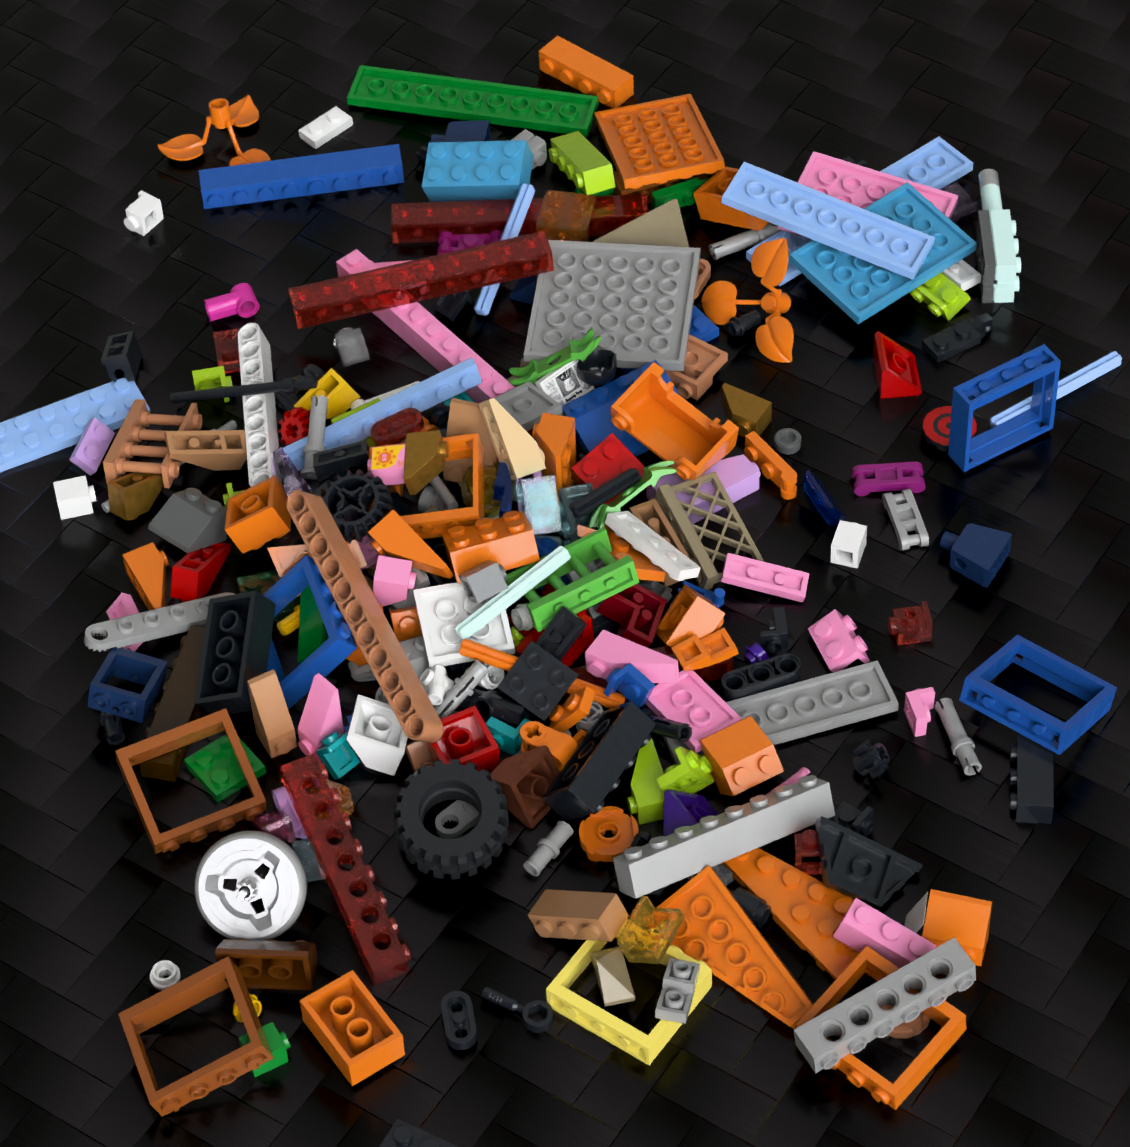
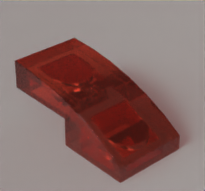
M239 328L213 332L218 367L224 366L225 374L240 371Z

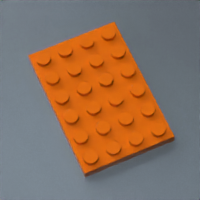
M691 94L594 112L595 122L625 189H638L647 184H663L668 180L688 179L693 175L713 174L718 170L725 169L724 159Z

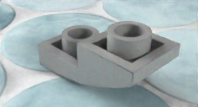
M674 958L669 959L663 977V988L655 1009V1018L686 1024L699 976L700 963Z

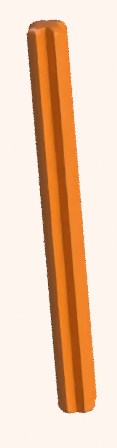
M464 639L459 649V653L474 660L477 659L480 662L508 672L519 658L469 639ZM578 678L575 679L566 692L569 694L578 693L587 686L596 692L593 701L598 702L602 706L613 708L625 702L624 695L614 692L607 697L604 694L606 688Z

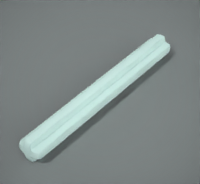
M559 546L512 582L508 589L498 593L455 627L458 637L462 640L469 639L564 565L571 558L568 550L563 546Z

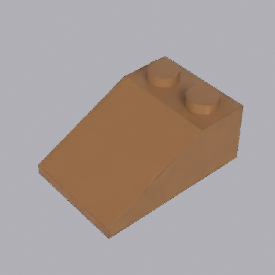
M452 398L446 437L479 434L484 447V488L496 491L502 479L503 471L479 403ZM473 457L445 461L443 470L444 480L473 486Z

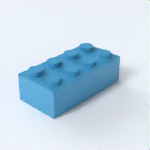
M526 140L429 143L422 188L430 202L516 200L520 186L524 183L530 184L534 155Z

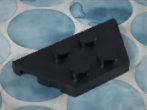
M823 816L816 820L823 885L853 899L857 898L874 909L882 907L890 899L891 895L904 886L905 882L922 868L923 864Z

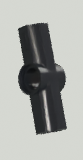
M474 688L473 695H468L455 709L460 712L476 706L484 722L492 716L513 728H517L524 718L530 720L531 717L529 710L515 700L503 697L496 690L485 692Z

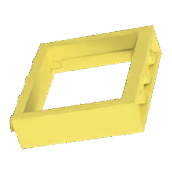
M626 919L616 934L615 938L666 967L670 958L700 963L699 976L689 1011L690 1015L712 987V969L705 962L695 960L684 954L677 946L668 945L659 940L652 932L643 931L636 927L628 919ZM586 940L546 988L547 1003L550 1004L553 1010L650 1065L683 1023L661 1019L650 1034L646 1035L569 990L571 985L592 961L591 952L600 951L608 942Z

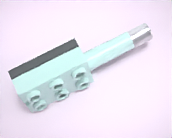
M984 169L978 176L982 210H978L976 232V258L978 272L981 274L982 303H993V301L994 303L1014 302V292L1019 291V276H1016V273H1021V258L1016 257L1019 251L1018 238H1013V236H1016V221L1011 220L1010 209L1003 210L998 173L994 169Z

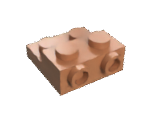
M689 334L684 371H664L668 374L682 398L688 399L692 397L698 400L713 384V376L728 361V353Z

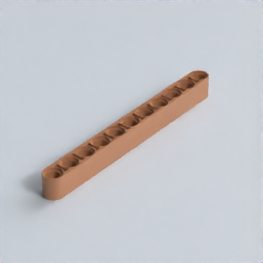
M301 490L293 491L287 499V510L405 735L411 740L427 743L437 742L442 736L443 724L321 496Z

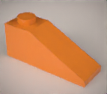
M394 510L368 531L373 539L370 545L380 556L386 554L391 558L412 561L413 568L447 579H451L454 576L447 564Z
M152 542L123 554L126 573L148 611L166 607L168 578L165 567L169 566L164 551H158Z

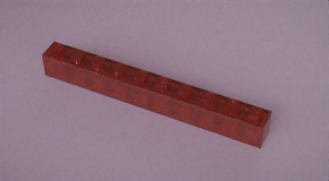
M647 194L532 198L519 235L523 233L531 236V238L604 236L648 213ZM516 199L392 204L391 229L393 244L438 242V236L443 231H449L453 235L490 234L494 230L503 232Z
M545 231L289 288L288 290L296 325L300 329L554 271L553 254Z

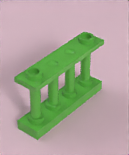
M604 527L564 546L571 556L570 560L524 595L530 602L527 608L537 632L548 627L562 606L568 607L577 614L639 583L634 561L631 557L627 555L616 560L610 554L612 547L607 530ZM600 558L606 566L591 573L585 565ZM538 562L525 565L507 574L508 579L505 580L507 586ZM575 571L581 578L568 585H565L560 579L561 576ZM550 583L555 591L541 598L535 589Z

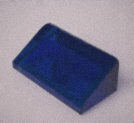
M810 470L805 471L804 491L826 524L831 527L839 524L840 520L846 521L845 515L825 485Z

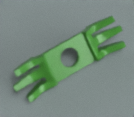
M590 328L582 339L570 340L569 346L537 362L535 359H532L526 367L510 368L509 372L511 375L520 376V378L511 379L508 382L513 386H520L528 381L535 385L538 378L574 360L584 361L597 347L601 336L599 335L592 339L594 331ZM560 358L556 363L549 365L553 360Z
M661 461L645 467L644 475L640 482L625 490L610 503L602 504L595 509L589 520L588 528L593 527L595 529L597 527L601 529L605 527L607 514L621 512L620 508L647 486L655 487L661 476L677 472L673 467H668L674 464V461Z

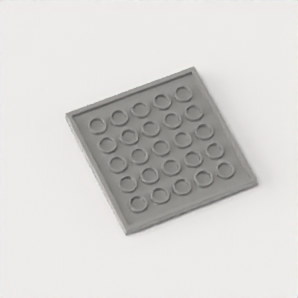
M545 240L525 344L524 362L531 361L532 359H535L537 362L569 346L570 340L582 339L587 331L592 328L594 331L592 339L599 335L601 336V340L594 350L604 349L614 352L617 355V367L638 369L656 360L664 370L684 371L701 256L700 248ZM560 358L553 360L551 364L556 363Z

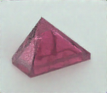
M276 809L251 820L252 825L261 832L274 835L281 840L297 845L290 816L281 810Z

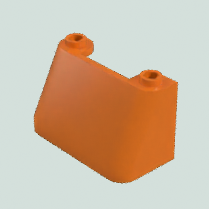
M653 362L611 406V421L616 428L627 431L662 460L674 461V464L670 466L676 469V473L683 480H696L728 455L736 446L739 427L729 419L723 425H720L721 420L717 417L712 421L673 391L674 384L671 381L666 384L661 377L664 369Z

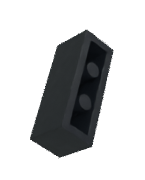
M1017 733L1016 745H1010V762H1015V768L1010 769V786H1015V792L1010 793V810H1015V822L1051 824L1054 808L1053 751Z

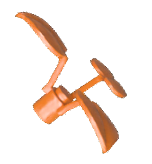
M249 95L229 106L228 100L223 98L212 100L209 103L210 116L206 117L207 123L202 140L197 135L185 134L177 136L164 144H158V149L171 159L186 161L197 158L204 152L202 146L206 144L210 126L213 124L217 129L228 128L238 155L230 160V166L271 161L268 154L259 149H250L243 153L234 134L233 125L245 127L259 119L258 109L253 104Z
M786 238L762 243L754 250L751 266L753 273L758 277H762L761 284L772 292L766 293L761 300H736L737 289L735 285L728 281H717L706 288L701 300L702 308L707 317L717 325H726L730 318L736 316L737 309L735 304L761 305L765 312L772 313L765 319L766 325L758 327L755 339L759 351L765 357L782 363L792 362L793 328L788 319L781 316V313H786L790 309L791 299L788 294L773 286L779 285L786 275L788 265V244Z

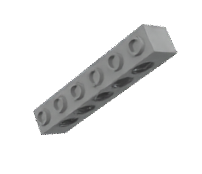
M954 937L794 1029L795 1044L815 1073L822 1069H830L846 1055L860 1052L870 1041L877 1037L883 1038L889 1035L901 1023L915 1020L927 1008L941 1005L951 994L968 989L976 980V966ZM937 974H944L947 977L943 979H937L934 976ZM917 989L921 991L918 994L907 993L909 990ZM883 1005L894 1006L890 1010H884L880 1008ZM858 1020H864L867 1022L866 1024L860 1026L854 1024V1022ZM830 1036L840 1037V1039L836 1041L827 1040V1038Z

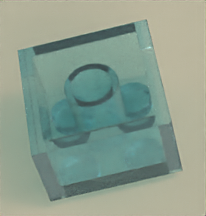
M547 474L518 478L517 485H513L514 500L517 503L520 502L521 512H524L534 535L562 531L555 475Z

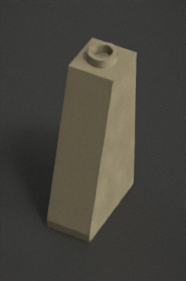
M677 199L671 200L593 241L599 243L689 247Z

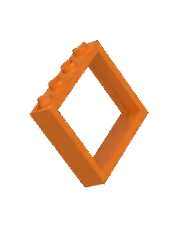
M478 433L442 437L443 441H447L449 445V457L445 458V461L473 457V507L400 516L421 539L442 537L441 533L448 532V529L452 527H467L485 518L484 447ZM399 443V444H392V445H402V444H405V445H406V443ZM370 447L369 459H372V447ZM375 498L371 501L372 504L369 506L368 513L373 507Z
M866 946L796 1023V1028L834 1007L864 973L879 981L900 968ZM917 989L909 990L907 993L918 994L921 991ZM944 1001L937 1007L931 1006L922 1011V1013L943 1028L893 1084L851 1053L841 1058L832 1069L836 1070L838 1068L846 1074L848 1080L853 1085L859 1088L863 1086L871 1092V1095L878 1103L882 1101L896 1110L965 1032L966 1015L947 1001Z

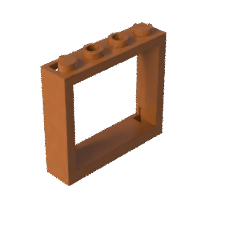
M226 708L115 751L116 761L155 854L164 853L169 850L173 852L180 847V844L188 841L192 843L199 842L205 839L208 833L219 830V832L229 830L235 826L236 822L244 819L247 821L254 820L255 816L266 811L265 797ZM224 731L253 798L160 834L132 766Z
M229 956L119 1013L149 1103L162 1117L172 1111H178L182 1106L191 1101L205 1097L214 1089L230 1084L237 1077L251 1070L259 1069L260 1065L274 1059L241 971ZM230 987L251 1042L159 1090L140 1033Z

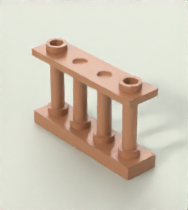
M135 399L103 461L106 483L122 477L126 472L162 474L164 488L170 489L174 478H177L179 475V468L183 461L169 458L167 447L138 445V443L142 442V440L166 442L165 431L146 429L150 424L180 426L178 431L201 430L202 415L198 414L197 403H191L185 416L151 414L150 411H147L146 400ZM134 456L164 458L162 463L130 461Z

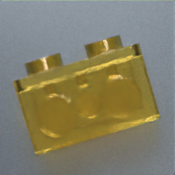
M641 896L624 929L620 933L617 943L629 962L660 964L685 917L680 909L656 908L647 896Z

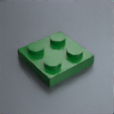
M226 734L184 759L186 768L217 803L247 785ZM239 738L257 779L266 773L265 766Z

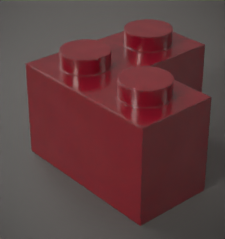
M635 584L599 602L596 612L620 624L617 632L618 636L648 648L654 639L667 600Z

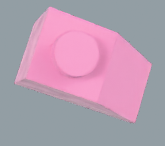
M378 556L373 581V593H375L377 602L382 604L383 607L406 600L408 589L414 590L417 573L412 572V561Z

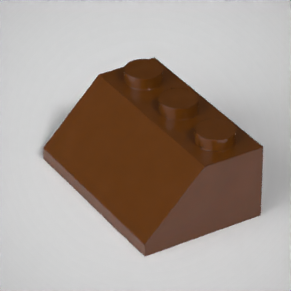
M237 938L234 940L223 939L216 948L217 962L229 956L240 969L247 988L314 990L318 961L315 942L303 940L286 942L273 939L255 941Z

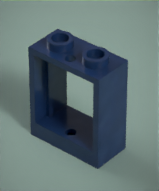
M113 647L90 684L87 707L143 723L164 686L168 661L124 648ZM110 676L145 685V688L141 694L107 685L106 683Z

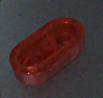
M406 408L376 422L372 426L370 433L375 445H392L405 440L407 433L420 432L423 429L424 420L419 410Z

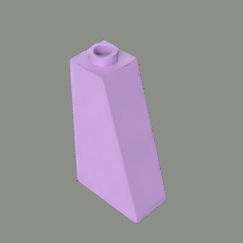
M742 454L720 460L701 475L716 472L732 503L759 490V477L761 473L758 466L754 462H750ZM676 472L663 475L659 478L655 487L651 485L646 487L647 499H654L658 486L669 483L671 487L688 480H683ZM712 482L700 486V491L715 496L716 490ZM683 491L676 493L679 501L691 504L693 495ZM696 497L693 506L709 512L712 503ZM715 504L711 513L713 514L724 507ZM691 512L688 517L692 524L704 519V517Z

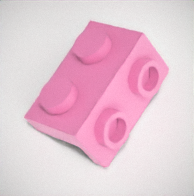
M836 609L808 628L831 672L841 671L858 658L864 664L870 661L865 652L868 650L866 643L859 635L856 636L854 632L857 629L855 623L848 615L843 616Z

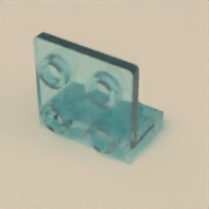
M592 483L559 489V501H555L557 516L560 519H556V526L559 536L564 535L565 540H562L563 547L578 540L576 525L588 527L589 520L595 509L581 518H575L569 507L572 503L594 491Z

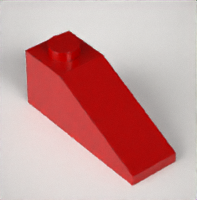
M220 542L190 552L173 565L170 597L180 599L181 602L203 598L208 593L231 550V544Z

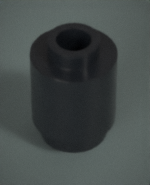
M741 887L735 891L731 890V894L754 925L762 928L770 916L771 906L766 904V900Z

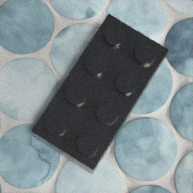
M256 590L209 600L195 705L209 714L225 708L229 715L252 711L247 681L267 672L276 604Z
M632 701L603 711L541 799L566 822L577 818L582 819L589 814L595 815L605 805L603 799L608 792H612L621 782L619 777L622 772L630 768L637 758L635 756L636 752L650 741L652 737L650 732L656 724Z

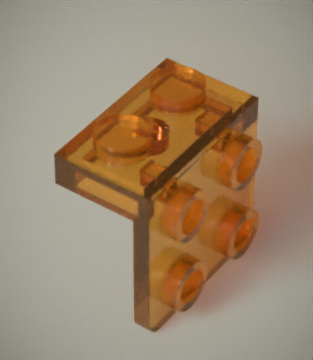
M547 191L536 224L537 239L589 242V225L596 204V197L579 193Z

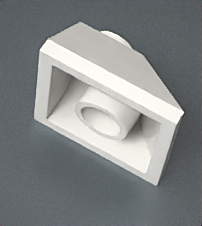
M358 694L346 739L367 768L394 776L404 755L408 737L405 735L389 704Z

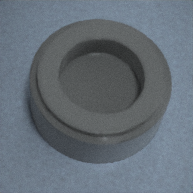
M792 428L781 429L774 436V447L779 453L786 455L794 454L801 448V435Z

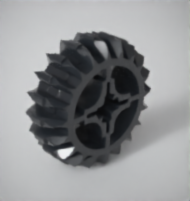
M347 469L346 476L342 477L337 474L335 482L327 480L329 488L321 489V498L324 500L346 542L350 544L356 538L358 542L362 543L363 536L367 535L371 538L368 531L392 511L390 506L393 504L387 485L378 476L374 477L370 471L364 475L360 469L353 475ZM375 498L373 507L368 513L367 510L369 506L372 504L371 501ZM341 500V504L337 508L338 511L334 514L335 508L338 502Z

